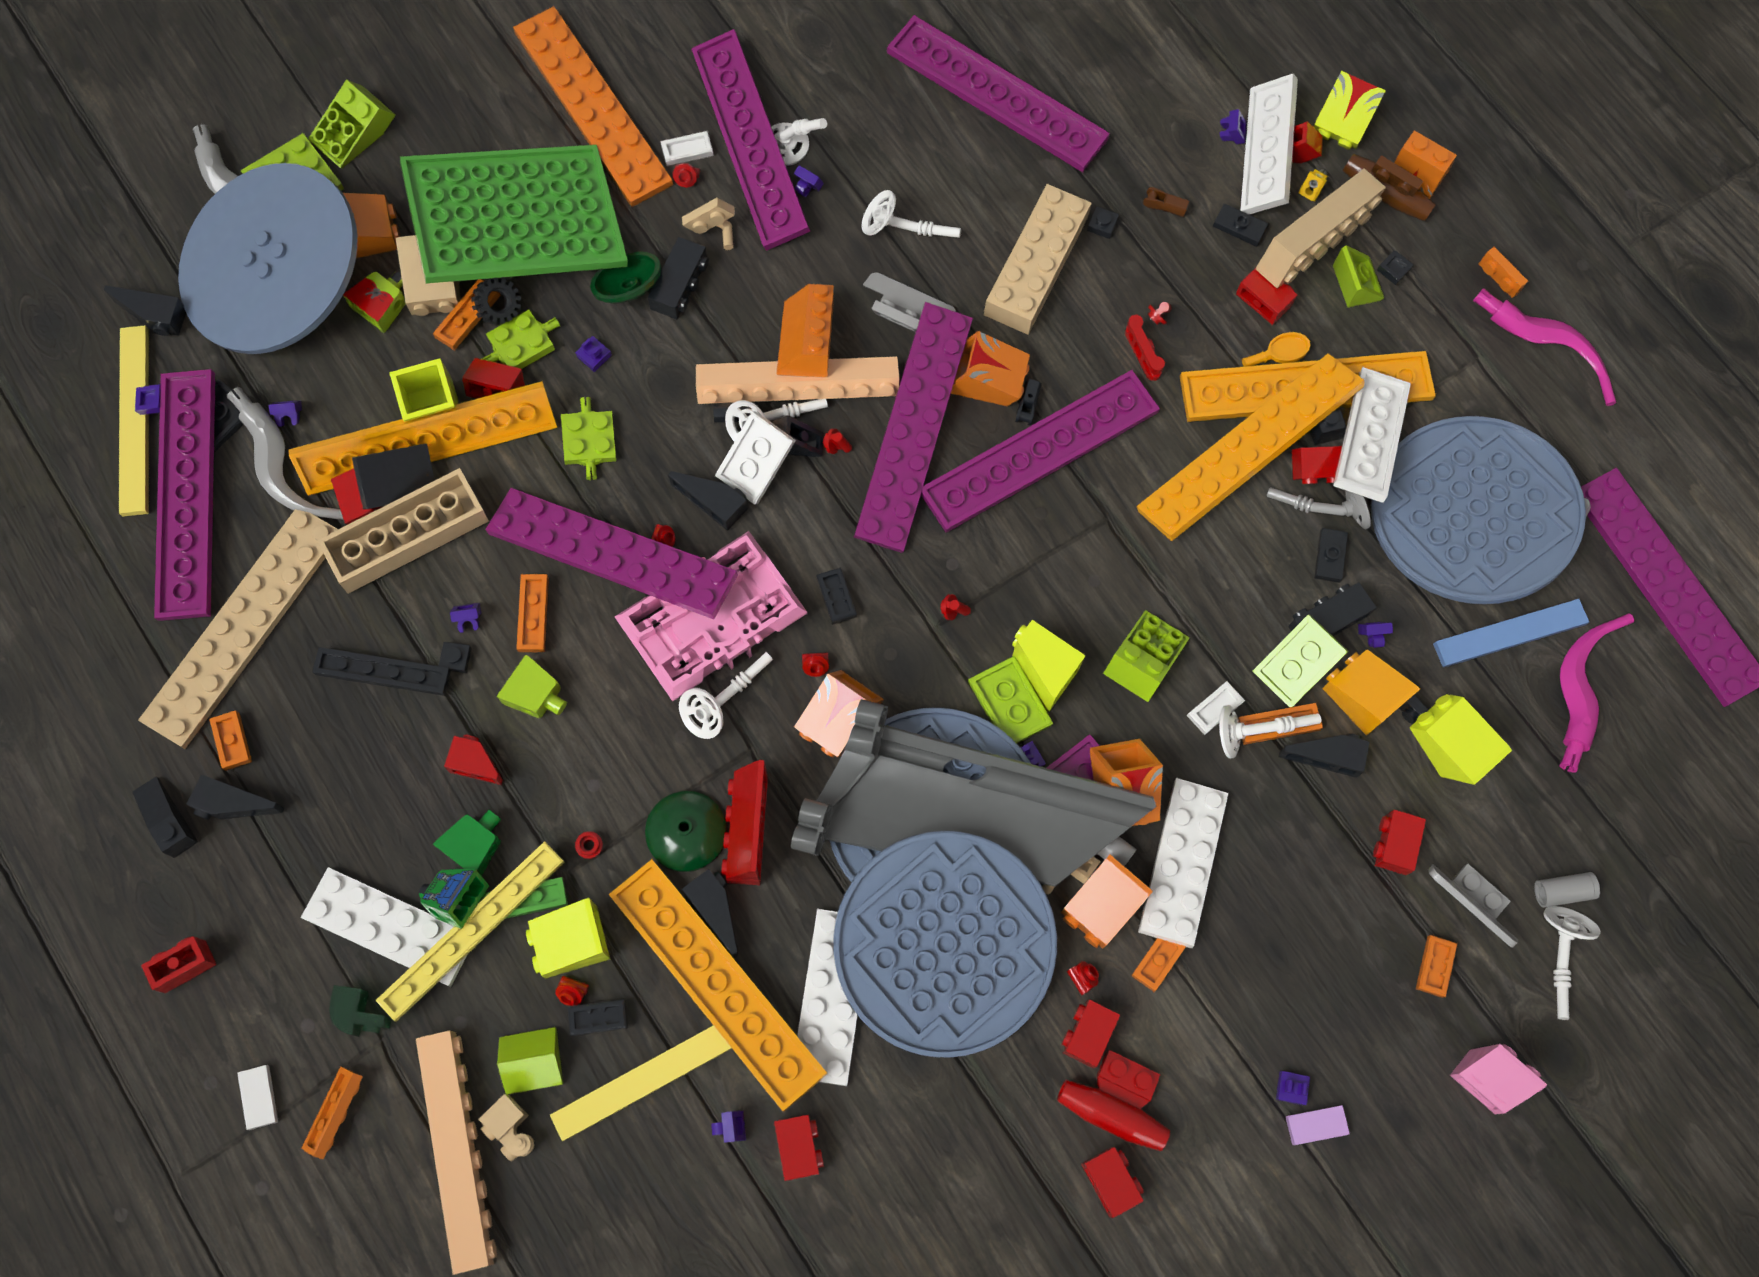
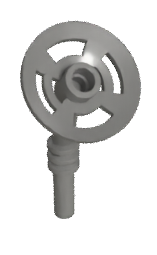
M1271 487L1267 493V497L1293 505L1294 509L1300 508V511L1305 509V513L1311 511L1341 516L1346 515L1347 517L1352 515L1354 520L1363 529H1368L1371 525L1370 514L1364 496L1345 490L1346 501L1342 502V505L1314 502L1312 498L1308 500L1306 496L1304 498L1303 495L1295 496Z

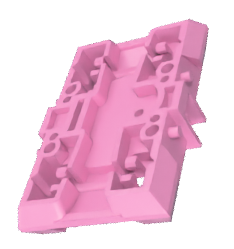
M749 531L721 548L717 554L708 559L714 563L726 566L748 551V554L728 567L736 570L738 577L715 619L653 596L644 597L615 616L672 701L682 696L687 690L702 683L704 677L715 670H719L724 664L727 663L732 670L734 668L732 661L734 658L746 652L749 658L752 657L751 647L762 642L764 638L775 631L780 632L807 614V611L792 592L787 582ZM746 567L743 572L739 571L741 568ZM768 604L774 606V608L771 611L765 614V612L768 609L766 607ZM661 606L663 607L661 611L655 613L650 618L643 620L637 625H634L635 623H637L647 615L651 614ZM660 622V624L657 627H653L654 624ZM684 660L685 662L689 663L685 667L679 669V667L681 666V664L679 663L680 661Z

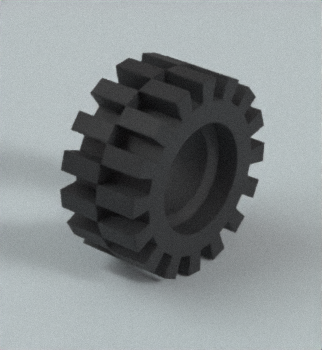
M505 278L484 280V282L477 285L478 288L473 290V294H475L474 297H471V302H475V306H472L473 311L477 310V317H482V321L485 323L490 322V324L495 325L511 321L512 317L518 314L516 310L521 307L518 304L521 296L516 295L519 292L518 289H513V283L511 281L506 282ZM493 291L499 292L504 297L505 304L500 311L493 310L488 304V296Z

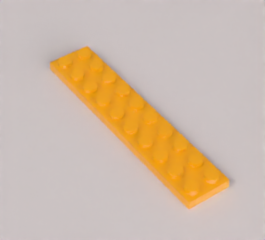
M1426 351L1337 359L1358 376L1362 367L1411 383L1407 403L1430 401L1436 396ZM1319 360L1181 372L1180 382L1187 422L1249 417ZM1354 395L1341 406L1351 408Z
M1328 353L1137 505L1138 512L1170 541H1173L1365 386L1364 379Z
M543 381L456 404L455 408L406 422L400 419L289 449V457L307 495H312L334 489L331 479L354 468L352 457L427 443L430 460L433 462L557 428Z
M652 859L609 894L783 1112L828 1074Z

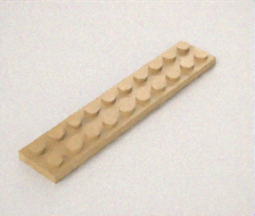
M295 509L138 721L186 749L326 558L317 540L338 529L310 512Z

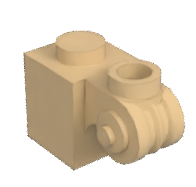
M504 1094L479 1118V1121L483 1124L481 1130L490 1140L493 1141L496 1138L502 1143L503 1147L500 1151L511 1162L518 1156H527L532 1152L534 1148L533 1138L527 1134H517V1127L529 1115L510 1095Z

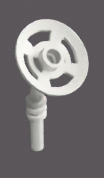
M821 118L810 121L808 119L794 121L793 124L779 123L772 126L773 132L775 130L778 131L775 137L781 154L785 155L783 159L786 166L796 164L806 156L809 150L807 134L812 130L826 128V119ZM797 142L803 143L800 151L794 155L792 150L796 147Z
M890 190L882 191L871 201L862 219V231L869 236L878 233L887 225L917 232L918 235L923 233V236H926L928 234L929 237L941 235L960 238L961 228L934 225L933 222L928 224V221L923 223L921 220L918 223L893 216L896 197ZM873 216L874 223L870 225L871 218Z
M817 399L799 404L794 402L793 405L788 403V406L784 404L782 408L763 413L752 402L740 400L729 406L725 416V423L730 437L735 442L740 432L736 429L734 416L739 418V425L742 429L749 418L745 413L751 414L756 411L767 420L773 421L787 415L792 418L795 415L799 417L801 413L827 408L828 405L826 399ZM747 406L752 409L741 410L739 407Z
M765 652L745 672L741 671L740 676L736 675V680L732 679V684L715 698L700 688H692L684 692L679 701V712L685 726L700 738L710 739L718 735L723 727V713L720 706L738 691L742 692L743 687H748L747 683L751 684V679L773 660L771 656ZM695 694L697 697L692 701L691 705H688L691 696ZM692 714L703 723L702 728L694 722L691 717ZM718 719L717 726L715 727V729L711 730V726L714 725Z
M1224 705L1220 713V737L1224 753L1228 758H1235L1241 739H1245L1248 735L1277 732L1279 734L1291 732L1295 728L1320 724L1321 716L1318 713L1294 718L1292 716L1275 718L1274 721L1245 725L1244 723H1239L1232 706Z
M1551 906L1545 909L1544 917L1553 927L1559 930L1558 933L1560 934L1556 970H1553V973L1556 975L1554 980L1557 981L1554 982V987H1557V1018L1568 1020L1569 988L1571 987V977L1569 976L1571 971L1568 970L1571 940L1575 938L1597 939L1601 931L1598 925L1585 915L1565 907ZM1557 916H1563L1564 919H1559Z

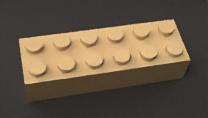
M1366 169L1361 170L1275 236L1257 265L1256 270L1276 288L1285 282L1287 284L1291 283L1300 270L1302 272L1306 271L1315 258L1320 260L1326 254L1329 247L1335 248L1341 242L1344 235L1349 237L1356 230L1358 224L1362 226L1372 216L1370 211L1375 209L1382 201L1380 196L1386 187Z
M1049 184L1046 185L986 300L984 316L1029 335L1088 219L1091 202Z
M459 468L320 538L317 542L339 584L349 594L489 522Z

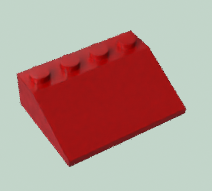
M764 760L755 761L735 770L734 779H729L728 795H732V806L727 805L726 822H730V831L724 833V849H728V857L722 860L721 875L726 876L728 884L760 885L768 786V776Z

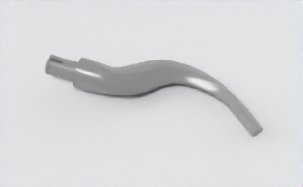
M201 124L202 133L198 125L193 128L198 144L194 151L202 177L209 189L216 194L222 187L238 176L225 166L219 146L212 142L208 125Z
M237 387L233 389L240 399L230 391L227 398L240 411L239 419L253 436L256 475L267 493L276 501L292 510L310 512L316 517L344 520L340 509L313 505L291 490L283 476L285 443L276 423L261 404L252 403L242 388Z

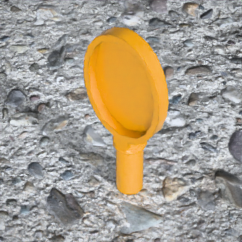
M1283 333L1272 339L1267 351L1243 358L1242 364L1246 367L1263 362L1266 363L1269 360L1278 363L1296 362L1308 353L1310 341L1301 333Z

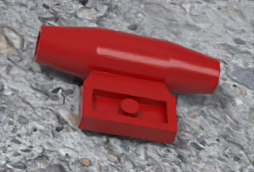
M1108 1050L1097 1074L1098 1089L1065 1080L1062 1084L1057 1101L1086 1122L1125 1141L1162 1151L1168 1142L1170 1130L1141 1110L1151 1101L1160 1074Z

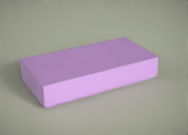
M1343 1106L1285 1116L1292 1145L1350 1134Z

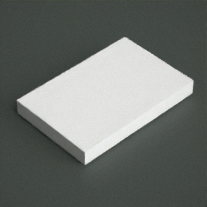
M754 411L750 414L715 476L731 488L740 489L746 495V499L753 504H758L796 440Z

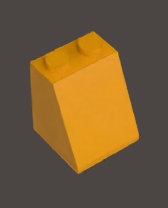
M1368 649L1361 655L1355 652L1344 662L1347 667L1342 671L1338 668L1326 677L1328 683L1322 688L1366 736L1420 690L1416 684Z

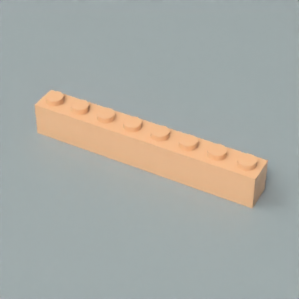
M897 357L829 359L828 378L777 375L778 361L696 364L698 404L735 403L740 400L760 402L896 396L899 388Z
M449 1030L416 1038L454 1275L494 1265L493 1258L497 1257V1250L494 1240H490L488 1228L492 1227L490 1211L485 1210L483 1198L487 1197V1189L484 1180L480 1181L478 1169L482 1168V1159L480 1152L475 1151L474 1139H477V1129L474 1121H470L469 1110H472L473 1106L470 1093L465 1091L464 1082L468 1081V1074L465 1064L461 1065L459 1053H463L461 1037L456 1036L455 1032Z

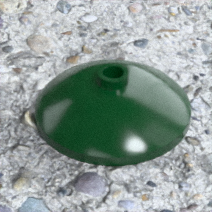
M648 252L626 254L628 260L627 267L599 269L595 273L590 283L592 294L599 301L611 304L629 302L641 297L658 281L662 270L659 259L654 254Z
M680 791L666 796L651 810L646 822L645 838L651 854L660 864L674 871L692 872L708 866L718 857L724 847V833L727 832V826L721 809L708 796L694 791ZM682 824H688V831L681 832L679 830Z

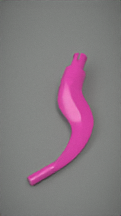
M1484 288L1473 300L1493 315L1490 320L1515 336L1533 343L1564 344L1576 350L1588 361L1598 375L1606 406L1616 404L1611 381L1602 359L1591 343L1573 327L1553 319L1527 316L1508 300L1502 303Z
M1630 613L1589 630L1573 644L1564 657L1560 668V683L1569 709L1570 721L1563 740L1567 748L1560 763V768L1565 770L1569 766L1568 772H1577L1583 752L1590 750L1598 725V700L1585 673L1587 657L1596 642L1605 634L1634 623V617Z

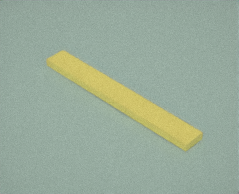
M146 326L120 328L119 514L122 517L149 514V414L140 415L135 411L136 388L149 386V329Z
M544 841L477 904L462 929L454 926L377 998L376 1002L397 1022L565 862Z
M713 1025L552 1113L550 1117L561 1140L565 1141L732 1048Z

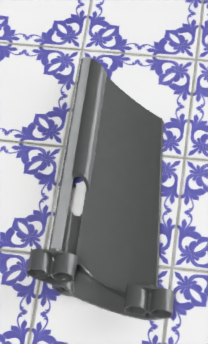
M861 699L856 711L855 724L852 727L845 751L817 800L805 798L802 803L799 822L792 837L791 849L818 856L824 841L830 840L882 851L899 840L920 833L958 831L977 835L997 843L1020 859L1040 884L1056 886L1157 806L1154 798L1149 795L886 726L888 706ZM957 759L984 766L986 772L977 780H969L944 773L943 767L949 761Z

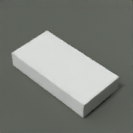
M707 131L661 141L667 166L713 156Z
M1226 681L1189 712L1187 716L1206 735L1220 723V713L1224 705H1230L1235 710L1245 700Z
M269 1065L238 1072L246 1129L252 1130L277 1123L278 1117Z

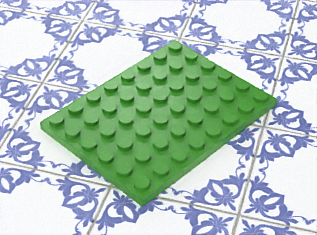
M597 145L400 157L401 170L426 284L627 267L628 260Z

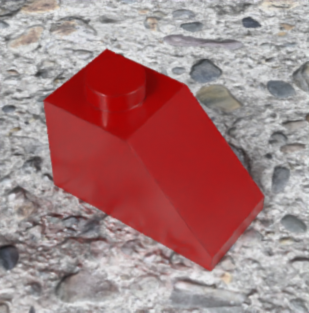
M1308 121L1294 126L1292 163L1301 164L1322 156L1323 135Z
M465 734L463 738L453 737L444 765L450 773L502 785L503 779L477 737Z

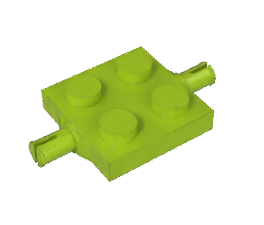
M527 310L514 317L511 321L486 333L494 352L481 359L492 362L500 361L504 365L522 369L555 350L548 337V332L560 327V324L555 317L541 324L534 318L530 310Z
M582 397L580 399L581 412L561 414L565 465L580 464L586 466V479L591 480L590 471H592V477L595 480L597 479L596 465L603 462L616 461L612 411H591V398L586 397L587 406H585V398Z

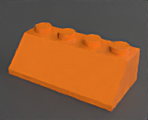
M808 284L784 301L777 375L828 378L834 285Z

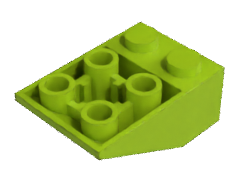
M346 79L308 139L338 167L343 168L384 134L395 114L364 86Z
M1145 610L1113 656L1103 674L1149 702L1190 637Z

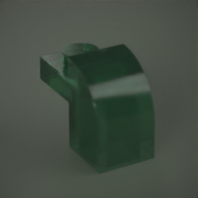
M333 986L329 1012L332 1022L340 1031L360 1037L361 1027L363 1026L362 1031L380 1033V1028L390 1029L392 1018L365 1013L369 995L368 991L359 988Z

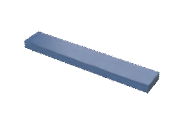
M1576 599L1436 641L1433 645L1444 668L1587 625L1589 620L1580 600Z

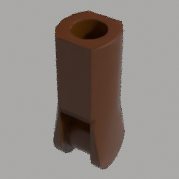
M1154 187L1147 189L1148 196L1143 200L1145 207L1184 217L1189 200L1167 194Z

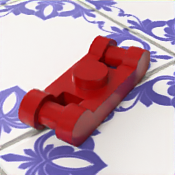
M1132 315L1128 320L1125 336L1146 377L1151 381H1156L1161 376L1165 362L1163 358L1156 356L1152 340L1150 338L1147 339L1142 329L1143 318L1139 315Z

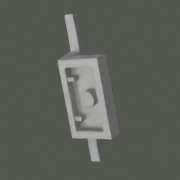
M880 273L870 274L863 284L864 287L884 295L880 302L875 300L872 307L876 315L916 332L925 302L956 312L953 306Z
M1432 864L1428 871L1434 880L1506 944L1513 948L1518 943V939L1496 919L1511 902L1469 864L1464 865L1452 880Z

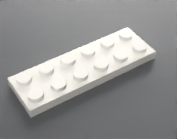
M1294 74L1250 88L1241 211L1248 215L1289 203L1298 78Z
M1362 367L1359 376L1364 379L1365 386L1354 394L1333 486L1384 503L1388 496L1411 383Z
M1175 779L1149 888L1153 892L1145 901L1138 930L1139 933L1189 948L1194 946L1228 793L1182 779Z
M329 867L301 918L408 968L412 967L454 927L434 918L427 912ZM467 955L439 982L451 987Z
M817 909L797 1037L828 1073L819 1082L847 1086L857 1013L851 1007L843 992L835 967L833 934L838 912Z

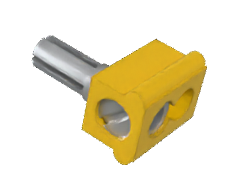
M1324 169L1310 171L1298 193L1315 202L1327 181V171H1324Z

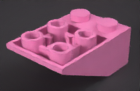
M1504 1044L1469 1050L1450 1074L1452 1078L1494 1114H1504L1544 1089L1547 1085L1540 1079L1541 1074L1530 1065H1524L1516 1058V1052Z

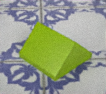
M1347 245L1342 247L1333 264V268L1347 308L1383 300L1384 296L1370 257Z
M556 1027L499 1037L497 1065L507 1095L563 1085Z

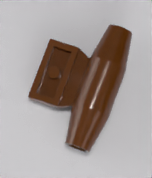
M1353 154L1342 170L1352 178L1361 170L1366 169L1386 187L1380 196L1382 202L1399 212L1425 221L1436 205L1419 190L1423 183L1421 179L1382 155L1377 162Z

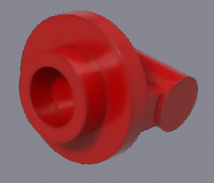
M688 163L675 165L673 171L674 181L679 186L685 188L694 185L700 176V168H694Z
M1162 302L1156 310L1150 304L1148 306L1150 309L1148 316L1157 325L1160 322L1165 325L1167 321L1163 318V315L1171 311V305L1167 302Z
M832 428L825 434L823 444L829 454L837 453L838 449L846 453L851 451L852 445L838 429Z
M657 524L651 539L673 547L675 533L670 526Z
M948 594L941 602V613L946 620H954L957 613L967 616L971 612V608L959 602L954 594Z
M828 653L802 654L803 671L812 677L824 675L829 668Z
M1082 961L1067 971L1081 996L1098 985L1099 974L1092 964Z
M562 976L555 993L562 1004L576 1006L581 1003L583 997L587 994L589 985Z

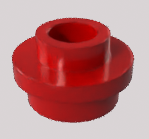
M592 831L580 834L575 842L577 853L585 859L597 857L603 848L601 837ZM588 841L594 842V847L591 850L585 849V844Z

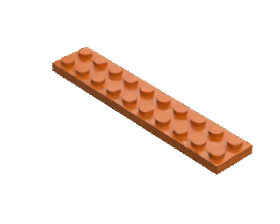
M553 6L514 26L513 29L516 36L589 145H597L602 164L630 206L633 207L673 186L671 177L556 8Z

